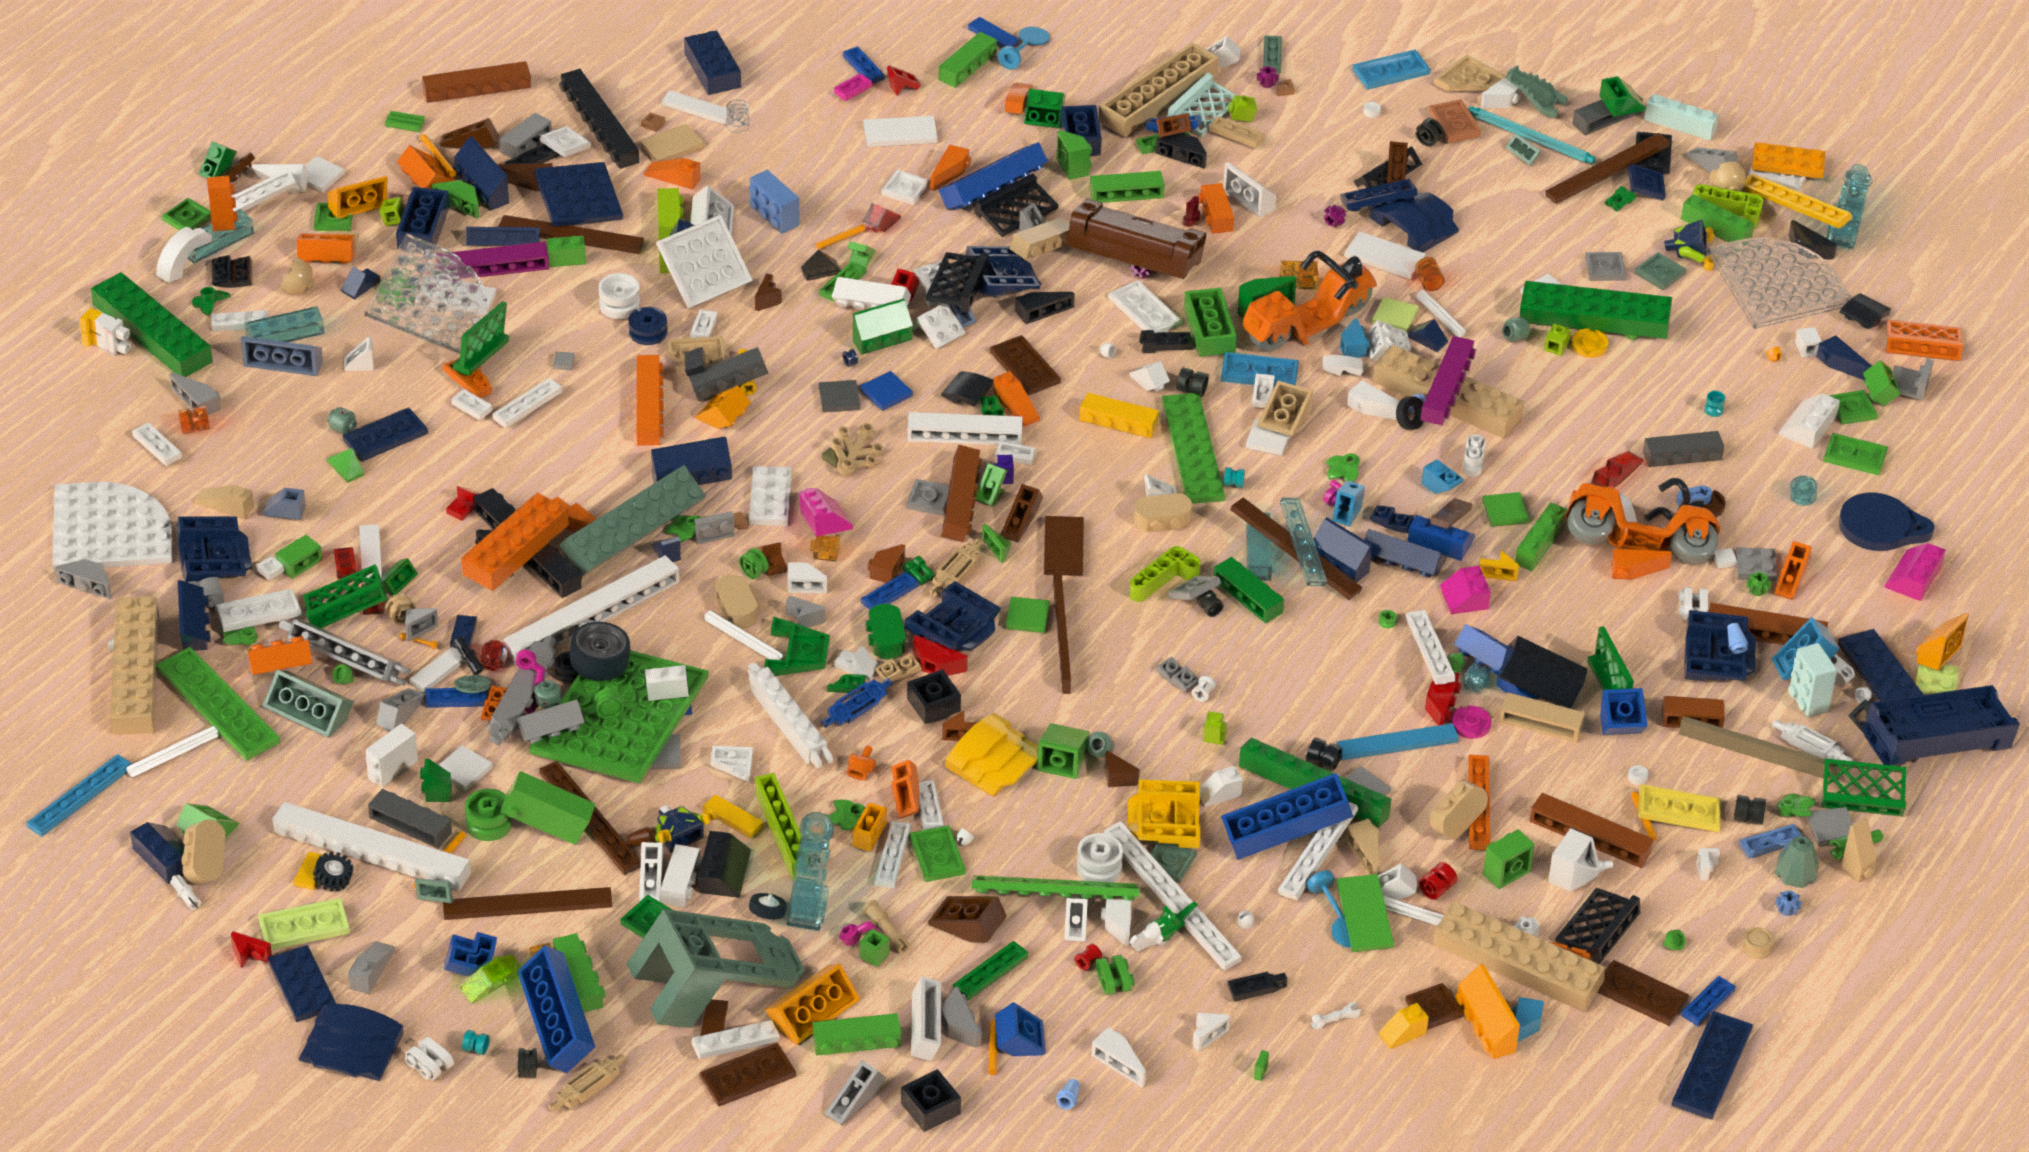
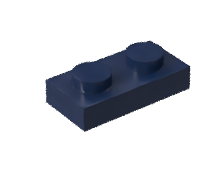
M457 615L450 648L454 647L457 649L453 645V641L461 636L465 638V641L471 648L477 625V616Z

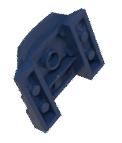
M1429 192L1418 193V195L1408 200L1397 199L1390 204L1384 202L1370 209V218L1382 227L1390 222L1394 223L1408 234L1407 245L1413 250L1422 253L1459 232L1458 227L1453 221L1454 210L1442 199Z
M967 246L965 255L980 257L981 253L989 254V269L986 275L982 277L979 289L981 294L1004 295L1005 291L1040 289L1042 283L1036 277L1031 263L1010 250V246ZM969 262L967 263V266L973 265L975 263Z
M178 516V550L185 582H199L209 577L246 576V571L252 568L248 537L239 530L237 516Z
M954 581L942 590V602L927 614L916 610L905 619L904 628L919 637H927L935 643L939 642L949 649L972 651L995 632L994 619L1000 612L1001 607Z
M1689 610L1684 654L1685 679L1705 681L1706 678L1724 681L1725 679L1746 681V676L1755 672L1756 638L1748 631V617ZM1732 623L1739 624L1748 642V649L1740 654H1733L1732 650L1729 649L1727 626Z
M349 1004L323 1005L315 1020V1026L299 1057V1061L312 1064L314 1068L329 1069L354 1078L361 1076L380 1081L404 1035L403 1025L384 1014L364 1007Z

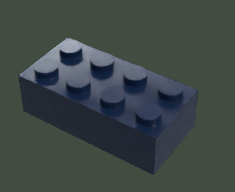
M717 30L684 37V54L708 95L741 88V70Z
M421 187L412 188L396 232L397 250L426 254L434 253L450 208L449 192L447 190Z

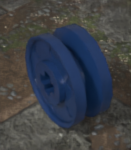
M642 307L632 312L628 318L629 335L638 344L655 345L663 341L668 334L667 316L658 308Z

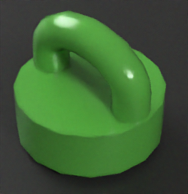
M1461 652L1458 654L1451 653L1447 656L1454 673L1461 672L1465 665V661L1462 658L1463 653Z
M343 664L337 665L333 671L334 682L342 685L352 683L354 678L351 668Z
M1670 930L1666 934L1662 945L1672 951L1681 950L1685 946V936L1680 930Z

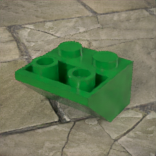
M1619 76L1601 80L1599 96L1613 117L1646 111L1645 105L1632 86Z
M1029 89L1024 124L1060 128L1061 106L1065 105L1066 95L1060 92Z

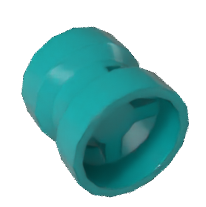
M1710 391L1707 394V403L1705 404V413L1707 415L1719 417L1723 414V405L1725 404L1726 397L1722 392Z
M1226 467L1224 486L1235 484L1236 487L1243 488L1245 469L1235 471L1231 467Z
M467 1030L463 1037L462 1050L467 1052L475 1051L479 1055H485L489 1046L490 1036L484 1033L479 1035L475 1031Z

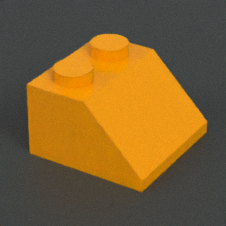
M737 385L715 395L697 413L695 418L717 429L725 426L729 428L737 422V417L747 412L746 408L751 402Z

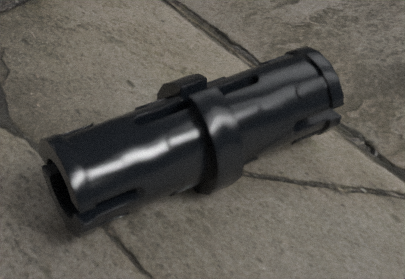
M461 636L455 639L453 645L461 654V660L467 663L473 675L483 672L485 668L481 665L475 656L476 652L473 649L471 650L465 638Z

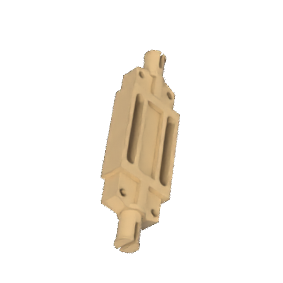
M977 539L971 546L964 544L950 555L937 570L936 576L933 578L932 584L935 586L930 590L931 595L934 594V597H936L941 590L954 581L960 583L975 567L980 557L978 549L982 546L981 541Z
M620 1054L613 1060L604 1058L599 1063L593 1062L562 1084L563 1088L556 1093L557 1100L549 1104V1109L554 1113L562 1106L572 1109L578 1104L581 1105L620 1075L618 1066L626 1062L625 1056Z

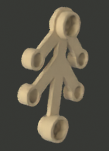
M870 423L860 425L857 432L859 437L854 446L848 436L850 433L849 428L846 426L839 427L837 432L839 438H834L830 447L835 451L839 459L837 467L840 474L849 476L855 472L856 468L875 467L877 463L875 456L882 454L884 450L883 445L875 443L872 448L861 449L865 440H870L874 433L873 426ZM843 444L849 453L847 457L842 450ZM867 456L865 460L854 461L856 457Z

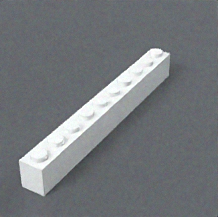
M663 556L590 593L582 599L557 610L551 615L524 627L503 639V647H506L508 650L507 657L516 665L515 660L519 651L529 650L534 641L543 642L548 635L556 639L554 647L572 639L573 633L581 625L595 621L604 622L679 583V568L667 556Z
M284 802L272 818L274 833L322 847L335 853L339 852L354 859H360L373 865L408 874L412 877L451 882V888L459 891L471 874L469 859Z

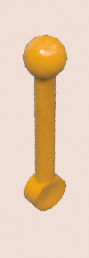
M400 633L399 638L405 640L406 633ZM419 638L411 640L429 645L432 649H436L438 646L436 641L429 642Z

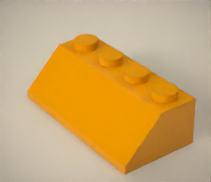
M838 963L827 965L765 1010L776 1029L793 1043L799 1044L813 1034V1022L833 1020L861 999L843 967Z
M1480 964L1458 984L1455 998L1457 1004L1463 1008L1467 1021H1470L1473 1025L1475 1035L1480 1037L1484 1050L1490 1054L1492 1059L1516 1053L1520 1024L1485 965Z

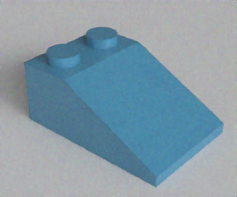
M1813 617L1771 658L1784 681L1791 678L1794 658L1798 648L1819 643L1829 659L1835 656L1839 650L1829 629Z

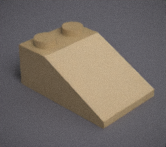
M1277 381L1257 427L1293 437L1314 404L1313 390Z

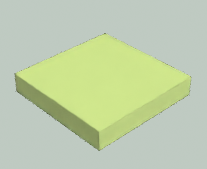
M1383 297L1372 319V324L1374 325L1379 320L1408 333L1419 306Z

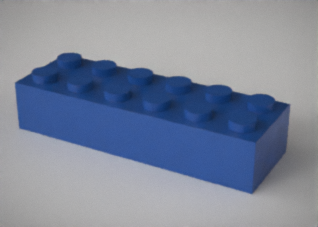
M1037 142L1023 147L938 191L946 208L954 207L957 210L972 204L975 200L986 197L989 193L1000 190L1003 186L1014 183L1017 179L1028 176L1031 172L1043 168L1042 164L1048 162L1040 143Z
M1337 773L1224 814L1221 818L1236 858L1239 860L1352 818L1353 814Z
M544 945L517 973L548 1066L568 1073L596 1046L564 953Z

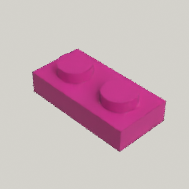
M860 73L834 87V94L844 101H848L871 88L872 81Z

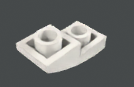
M1328 355L1322 358L1323 370L1330 374L1340 376L1344 370L1349 374L1361 376L1363 372L1362 359L1344 355Z

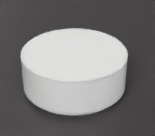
M1368 102L1364 105L1363 113L1367 117L1376 118L1381 114V106L1376 102Z
M1632 766L1628 771V780L1636 785L1645 784L1648 780L1649 772L1643 766Z

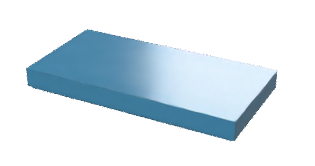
M1416 49L1353 64L1352 70L1367 90L1429 75L1431 71Z
M1225 352L1221 382L1254 385L1256 374L1275 376L1273 387H1275L1277 381L1296 385L1299 360Z

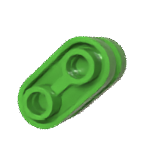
M1122 955L1112 956V963H1108L1106 958L1096 959V972L1105 995L1115 994V987H1119L1121 992L1131 991L1135 983L1133 974L1128 972L1126 958H1123ZM1111 971L1114 972V975L1116 977L1115 979L1113 978Z

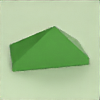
M353 448L327 458V462L347 483L364 475Z
M984 524L982 540L1001 563L1005 562L1012 543L987 524Z

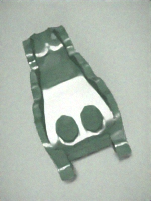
M1518 65L1511 68L1506 75L1508 81L1517 86L1540 113L1550 118H1556L1558 115V110L1554 109L1556 104L1565 105L1568 101L1567 96L1560 94L1551 82L1547 83L1545 78L1539 79V75L1534 76L1532 72L1526 74L1525 71H1520Z

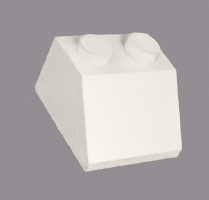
M685 665L645 670L648 701L689 696Z

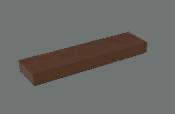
M1454 498L1432 516L1430 523L1449 529L1471 510L1472 503Z

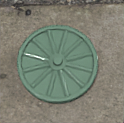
M467 675L455 680V689L464 693L483 692L491 687V680L481 675Z

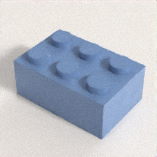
M768 169L750 177L749 204L751 208L756 210L763 219H766L781 234L799 226V197Z

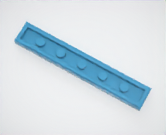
M1453 723L1342 740L1337 741L1336 745L1341 746L1343 749L1341 760H1349L1457 743L1458 735Z
M117 754L27 822V827L43 837L127 773V766L132 763Z

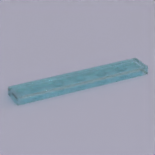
M1282 497L1280 504L1306 585L1326 586L1327 580L1300 498Z

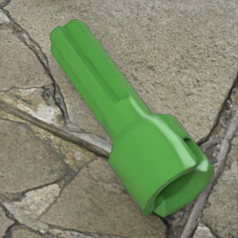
M1881 830L1871 831L1873 844L1882 841L1884 835ZM1842 836L1830 841V846L1836 845V848L1830 851L1835 859L1844 857L1848 836Z

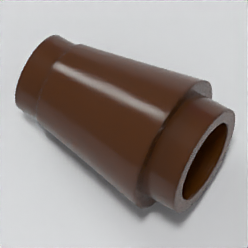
M647 826L626 835L627 845L629 847L641 846L642 842L657 843L654 827L649 828Z

